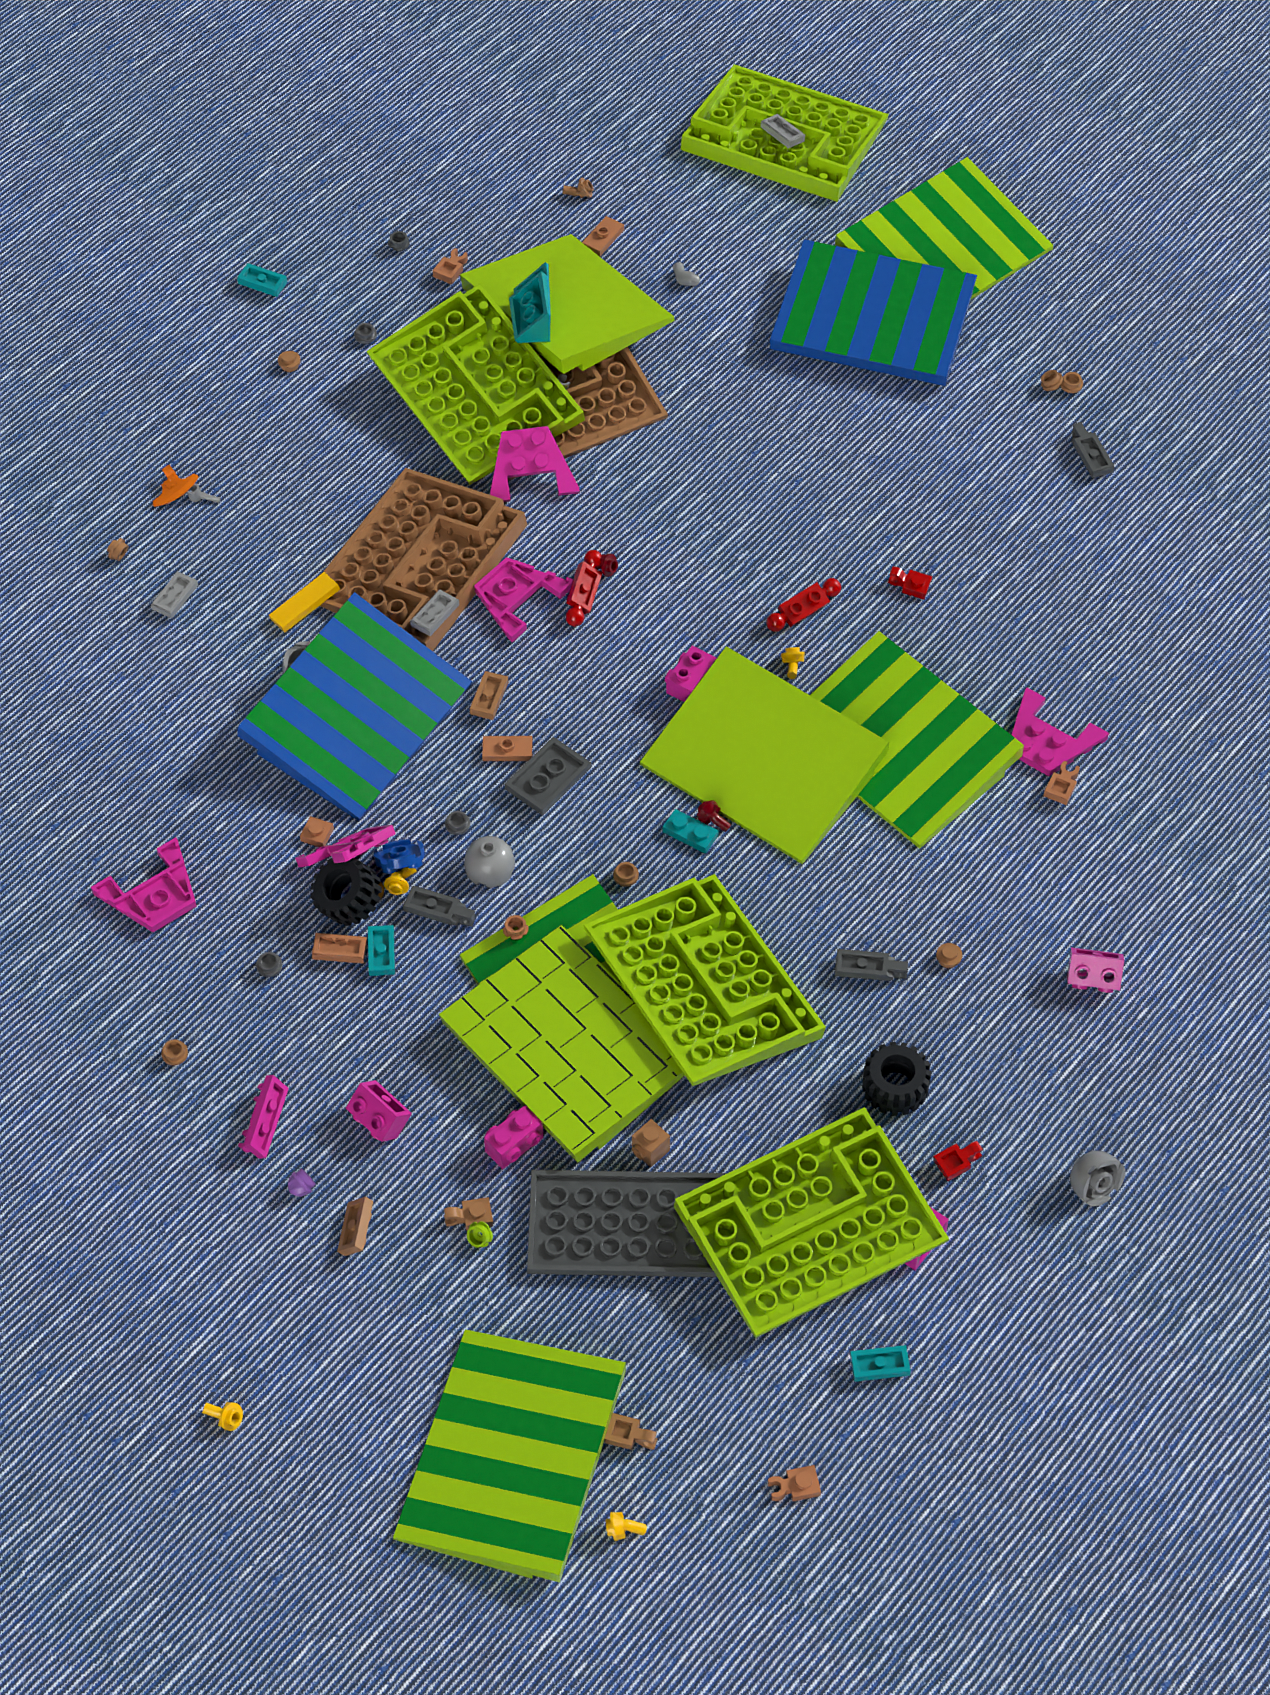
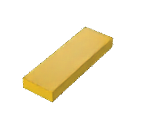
M323 572L269 614V617L285 633L340 590L339 585Z

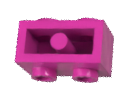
M692 645L687 653H682L677 666L668 671L665 677L666 693L685 702L717 658Z
M1071 947L1067 983L1072 984V987L1076 989H1087L1089 986L1096 987L1099 991L1105 993H1113L1114 990L1120 991L1124 956L1119 953Z
M376 1080L360 1083L346 1106L353 1119L363 1124L371 1132V1135L381 1142L397 1139L412 1114Z
M526 1105L519 1110H513L504 1122L499 1126L491 1127L484 1136L485 1152L503 1170L544 1138L543 1123Z

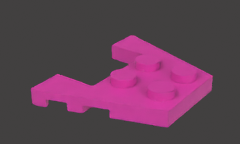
M548 426L503 431L501 433L490 495L503 499V502H510L507 478L552 472L555 473L558 496L577 494L580 490Z
M506 557L474 585V590L509 641L514 642L527 630V624L512 614V612L540 587H544L561 599L570 591L573 579L568 577L566 579L556 577V573L550 571L544 573L535 570L532 565Z
M1026 688L1012 732V736L1024 745L1020 761L1047 776H1051L1054 772L1056 773L1060 770L1061 764L1064 761L1068 765L1082 753H1088L1092 750L1093 746L1098 743L1102 744L1108 739L1109 733L1092 723H1089L1080 736L1075 739L1035 717L1045 704L1046 698Z
M393 825L369 827L339 839V842L333 845L322 846L315 849L316 852L306 856L303 854L295 859L298 867L313 865L332 856L334 863L346 862L368 852V849L373 846L378 847L386 844L388 838L396 833Z
M176 837L156 848L157 854L166 864L167 869L126 893H123L113 878L109 876L91 886L92 893L151 932H155L197 907Z

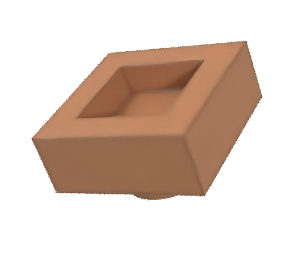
M310 816L300 835L301 842L317 847L326 846L334 830L333 823Z

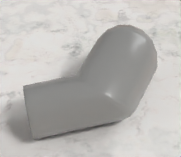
M677 262L673 265L676 281L680 285L695 287L699 284L700 277L694 272L685 271L683 263Z

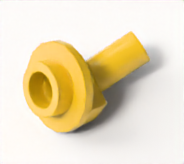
M800 647L785 648V653H781L782 663H789L787 672L789 679L797 677L798 662H804L805 652H800Z
M405 867L398 872L392 873L390 877L385 879L384 887L393 895L407 893L409 884L405 879L416 873V868Z
M206 1402L202 1412L219 1419L218 1426L227 1431H233L239 1427L243 1418L241 1406L234 1402H226L223 1408Z
M610 1512V1518L605 1520L607 1535L613 1536L614 1541L624 1539L625 1531L642 1536L647 1531L646 1524L624 1519L623 1512Z

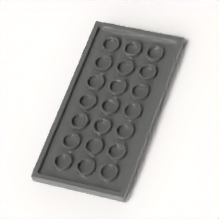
M531 1170L527 1274L717 1277L674 1209L675 1198L727 1173Z

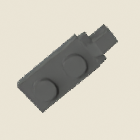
M1082 422L1073 424V430L1071 431L1073 446L1092 479L1113 473L1114 464L1096 433L1087 432Z
M412 886L403 905L405 912L449 925L457 926L460 923L461 925L472 927L476 920L475 910L466 908V905L461 903L460 899L417 886Z
M837 949L835 976L884 981L893 980V978H907L908 962L896 961L895 957L889 956V953Z

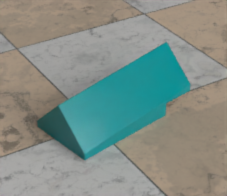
M545 262L513 289L514 294L509 298L514 339L517 343L550 342L549 264Z

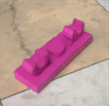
M266 1075L264 1083L258 1085L257 1088L261 1092L259 1096L253 1099L256 1101L249 1129L242 1132V1135L246 1137L245 1141L238 1144V1147L244 1152H251L259 1159L267 1157L289 1089L274 1075Z

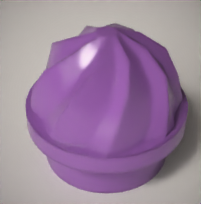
M302 1168L297 1173L294 1171L288 1180L289 1192L299 1197L310 1194L312 1192L311 1188L316 1185Z

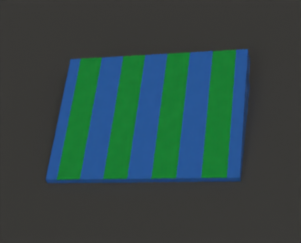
M804 239L770 338V349L946 386L977 275Z
M354 592L239 724L237 736L258 749L257 755L360 821L472 685V681Z

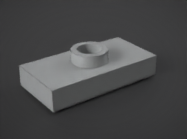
M778 114L761 121V128L787 148L805 141V134Z
M177 571L152 602V610L173 618L197 588L198 581Z
M439 589L410 620L411 626L431 636L459 606V599Z

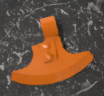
M170 464L164 467L162 471L166 475L167 480L161 484L162 493L153 500V506L166 505L184 495L199 478L198 475L193 473L187 478L181 479Z

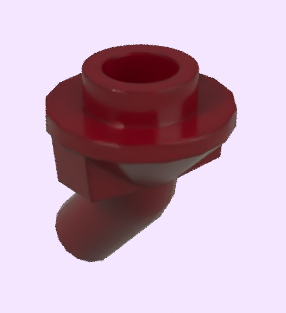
M612 553L601 554V564L595 569H601L604 576L611 577L617 571L618 561Z
M705 801L698 807L697 818L699 821L707 825L713 822L724 832L731 826L728 821L718 814L721 808L716 801Z

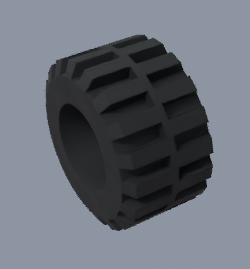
M331 858L327 860V865L322 864L320 866L318 874L315 873L313 877L315 882L311 883V889L314 890L311 893V899L314 900L313 905L319 909V912L333 921L346 926H351L352 923L359 924L362 918L366 920L369 918L368 914L376 910L374 906L380 902L381 898L378 894L382 892V887L379 886L381 883L380 878L376 876L377 873L358 859L352 858L346 862L334 863ZM352 882L349 892L341 898L343 889Z
M890 1042L888 1047L882 1044L879 1046V1051L874 1049L870 1057H867L864 1066L862 1089L865 1092L866 1100H872L871 1106L873 1108L880 1107L881 1113L886 1114L889 1111L892 1112L891 1116H897L898 1112L907 1115L909 1114V1109L914 1112L918 1109L919 1104L923 1105L929 1091L931 1071L929 1061H925L926 1056L922 1052L917 1053L918 1048L914 1046L908 1048L907 1043L901 1042V1045H896V1042ZM888 1073H901L910 1082L904 1085H893L887 1082L883 1076Z

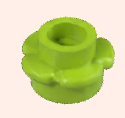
M483 1221L473 1222L467 1231L468 1242L477 1248L488 1246L489 1242L493 1239V1233L489 1225Z

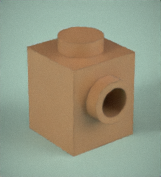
M650 1119L632 1135V1151L637 1158L643 1160L649 1167H652L670 1151V1135Z

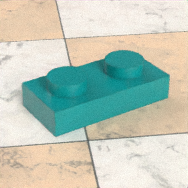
M247 263L237 277V281L240 285L278 297L287 284V276Z
M677 809L673 811L662 827L663 833L704 854L708 852L719 834V830Z
M394 925L368 926L369 976L395 975Z
M906 1345L850 1351L854 1382L910 1376L911 1370Z

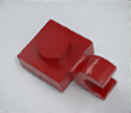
M893 566L888 583L903 587L902 593L925 600L933 576L909 570L907 575L901 568Z
M978 1141L972 1142L963 1149H960L956 1143L934 1155L933 1161L946 1180L950 1181L970 1170V1162L982 1157L980 1152L983 1151V1148Z

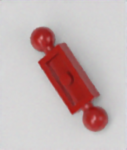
M589 550L584 556V561L578 564L566 601L573 608L567 611L565 618L567 623L574 627L580 626L584 622V614L591 611L602 576V572L595 569L600 566V558L602 556L597 550Z
M829 578L824 581L821 588L818 582L785 601L777 608L780 613H772L767 617L766 625L768 629L773 632L781 631L785 626V622L791 628L831 602L827 596L835 597L841 592V583L835 578Z

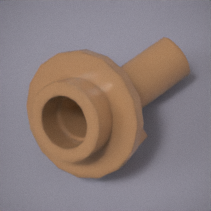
M580 178L577 187L563 185L562 194L591 198L594 188L588 179Z

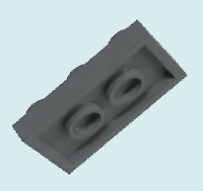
M552 737L505 783V790L543 816L591 769V762L555 737Z

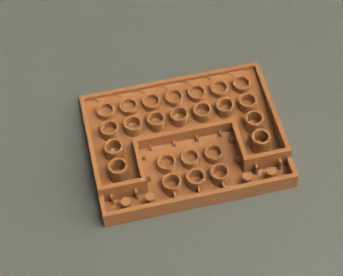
M628 347L584 371L577 366L565 373L567 379L564 383L570 382L567 391L584 411L585 421L556 436L554 439L563 457L567 458L668 418L666 410ZM534 350L556 378L563 374ZM511 477V478H507V479H508V481H509V480H512V479L517 478V477Z
M405 468L324 570L339 585L340 590L320 606L337 613L355 592L431 651H434L475 596L474 585L499 564L526 528L525 513L504 506L503 499ZM440 589L459 599V606L431 636H428L412 627L410 620Z

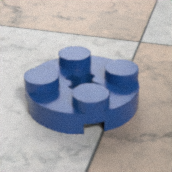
M410 839L386 843L382 845V851L378 853L376 849L373 853L376 866L382 868V872L385 874L394 873L398 869L405 867L418 868L422 866V859L425 857L423 843L417 840V845L411 844Z

